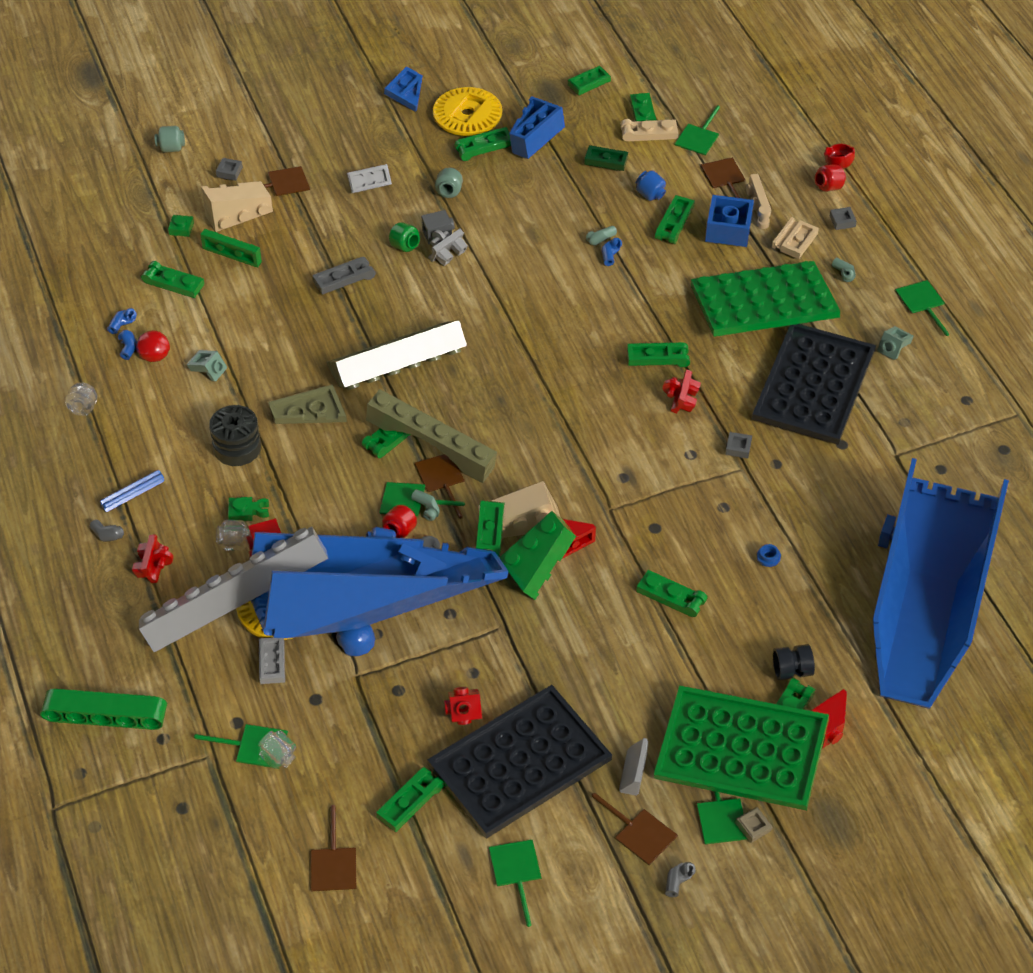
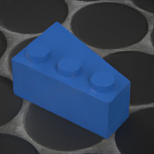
M531 96L529 105L523 109L522 117L517 119L509 133L512 153L529 159L565 127L563 108Z

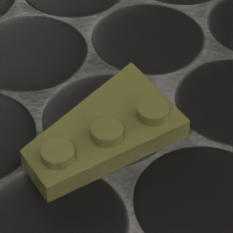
M333 384L268 402L275 424L347 422L346 414Z

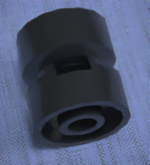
M809 644L796 645L793 650L789 647L773 649V667L778 680L792 679L794 674L798 677L814 675V656Z

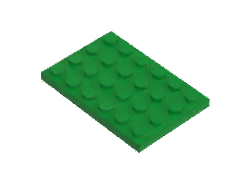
M814 261L691 279V288L713 337L840 318V309Z
M679 685L655 768L654 778L807 811L829 722V714Z

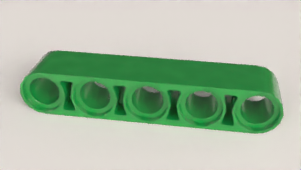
M49 689L46 691L40 715L47 721L57 723L158 730L163 726L167 702L163 698L156 696Z

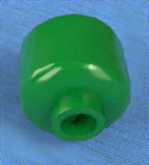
M399 222L391 228L389 242L392 247L403 252L413 251L420 242L419 231L410 224Z

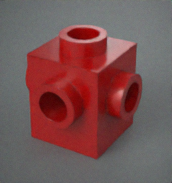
M457 687L453 689L454 692H448L449 700H444L445 714L450 715L452 722H457L458 725H466L472 723V720L482 719L481 700L478 689L469 690L468 687Z

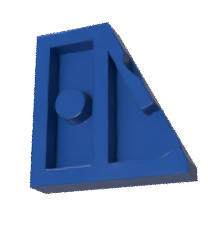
M406 66L385 87L384 94L416 112L423 76Z

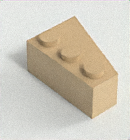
M261 181L237 183V186L227 187L225 184L219 185V188L201 186L206 218L215 232L273 212L271 196Z
M544 481L492 500L505 502L502 538L525 535L551 511L560 517L558 507Z

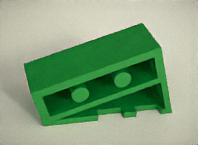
M551 511L499 558L522 591L536 600L539 595V589L545 580H549L552 575L550 572L557 561H561L576 535L562 518Z

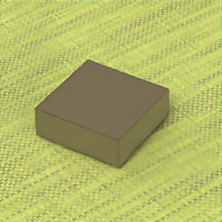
M758 807L740 816L735 822L750 843L771 832L773 828Z

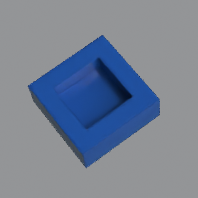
M887 514L878 546L887 549L890 540L893 539L895 516Z

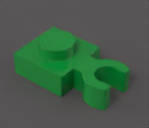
M252 497L229 498V522L253 521V515H257L260 518L269 517V510L261 509L269 507V499L262 498L253 502Z

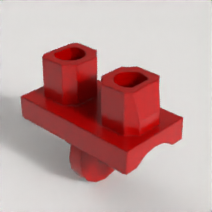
M685 370L683 379L678 380L672 377L663 383V391L669 398L674 397L671 412L677 414L680 408L691 412L696 405L697 399L687 395V393L695 396L699 391L701 383L691 378L692 371Z
M156 534L149 535L147 543L139 544L137 552L143 560L134 563L132 567V572L137 578L146 577L150 583H158L161 569L172 564L174 558L173 554L168 551L169 548L158 542Z

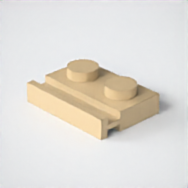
M791 217L774 239L772 248H779L780 252L800 259L818 235L819 228L801 220L797 222Z

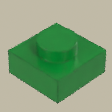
M173 215L168 228L169 235L190 237L194 225L193 216Z

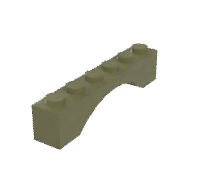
M379 389L368 402L366 421L385 431L404 432L425 440L447 455L464 474L483 483L494 469L497 451Z

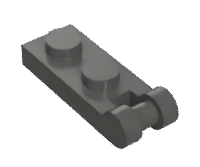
M360 257L312 276L313 282L323 295L363 279L371 280L375 277L376 272L372 266H369V261L365 257Z

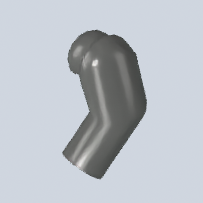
M97 519L92 521L89 526L103 542L121 539L124 535V530L121 526H103Z
M681 863L669 870L665 891L667 896H678L680 884L690 879L696 872L693 863Z

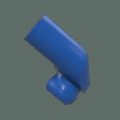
M613 238L602 247L603 261L606 266L614 264L613 255L622 246V241L619 238Z
M129 308L117 312L107 330L112 334H116L121 326L135 321L136 311Z
M123 330L118 335V339H122L121 343L125 344L120 352V356L125 360H129L136 350L137 341L131 331Z

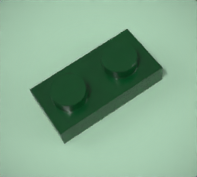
M589 145L584 164L624 171L629 152Z

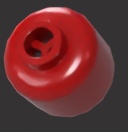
M839 164L823 165L819 167L815 174V183L822 191H837L845 184L846 174Z
M404 505L394 506L382 520V527L394 530L396 538L407 537L417 525L415 513Z

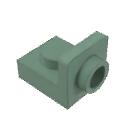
M894 326L884 331L877 351L895 360L898 358L901 349L911 344L914 336Z
M199 350L187 363L190 371L206 372L211 381H217L227 369L218 351Z

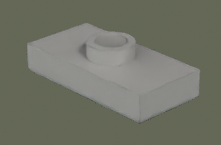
M387 164L347 173L351 193L392 184Z
M259 638L260 684L285 683L284 638Z

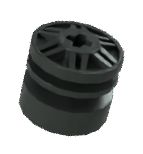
M229 405L220 408L213 414L210 419L209 429L216 458L221 463L229 466H243L256 459L261 451V440L255 413L245 406Z

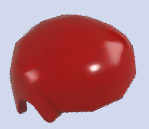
M843 143L826 147L824 152L825 162L828 165L839 164L843 169H846L854 161L855 149Z
M146 331L139 336L136 350L142 360L158 362L169 353L170 343L168 338L160 331Z

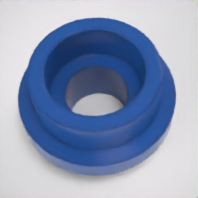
M772 544L762 546L757 552V560L763 566L773 567L780 562L781 553Z

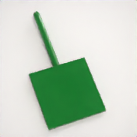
M717 105L702 128L688 123L674 145L706 156L719 136V133L707 130L706 128L720 109V106Z
M928 280L895 289L912 314L927 310L945 336H949V332L931 310V308L944 305L945 302Z
M387 482L379 513L387 514L394 506L404 505L409 507L415 513V516L418 517L421 503L412 500V494L416 489L424 492L425 484ZM436 500L438 505L465 506L463 501Z
M246 724L242 741L195 734L194 739L240 746L236 762L279 769L288 731Z
M714 791L716 801L697 803L705 845L748 840L735 823L737 818L744 815L741 798L721 801L719 792Z
M533 839L491 846L489 851L497 887L517 883L526 926L530 927L532 924L522 882L542 879Z

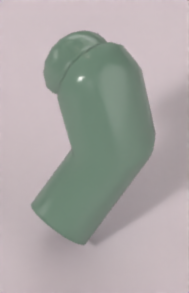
M609 226L597 232L590 231L586 235V241L590 245H598L604 240L615 236L617 229L615 226Z
M836 257L832 267L841 271L842 279L845 282L853 281L856 276L854 266Z
M416 489L412 494V500L423 504L426 509L424 517L429 521H433L440 513L435 498Z

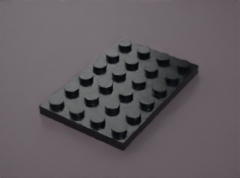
M802 324L790 325L753 411L752 420L839 445L873 358L876 345Z
M550 685L427 759V765L444 782L445 788L487 839L610 762L612 754L556 688Z

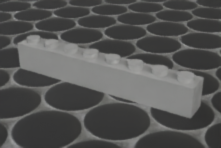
M313 527L308 529L302 528L296 531L293 537L288 540H279L272 545L271 549L255 553L250 557L249 561L233 565L225 574L209 578L206 584L199 588L192 587L185 592L184 596L168 600L160 609L144 613L141 619H139V630L153 652H156L269 591L272 571L304 572L327 560V551Z

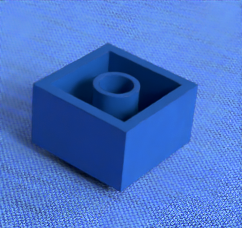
M712 195L705 242L747 247L754 200Z

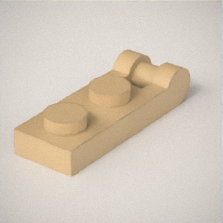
M624 119L620 123L624 141L678 139L676 120L632 122L629 119Z
M751 174L749 183L746 184L747 195L751 196V200H754L753 210H756L758 215L757 226L760 229H767L770 223L771 207L759 175Z

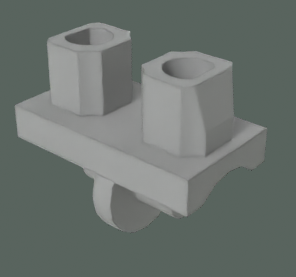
M458 229L450 235L448 231L435 230L432 233L433 240L430 241L433 247L432 254L428 258L431 262L437 259L443 266L447 265L454 257L449 252L451 249L458 256L463 254L468 247L462 239L464 232Z

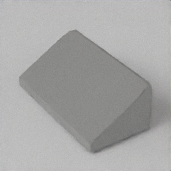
M646 738L641 739L627 750L619 792L636 796L639 794L648 750Z

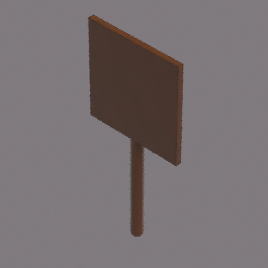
M733 157L701 164V168L713 188L728 185L735 198H740L732 184L744 182L745 178Z
M301 166L270 171L268 175L271 183L263 184L265 188L273 187L276 196L310 190Z
M443 454L415 463L427 492L445 488L450 501H456L449 486L465 482L459 467L447 455ZM453 506L458 518L461 519L463 515L459 507Z
M592 793V797L627 824L615 839L649 866L678 837L674 831L645 809L631 821L599 795Z
M331 805V849L311 850V892L357 889L356 848L336 849L335 805Z

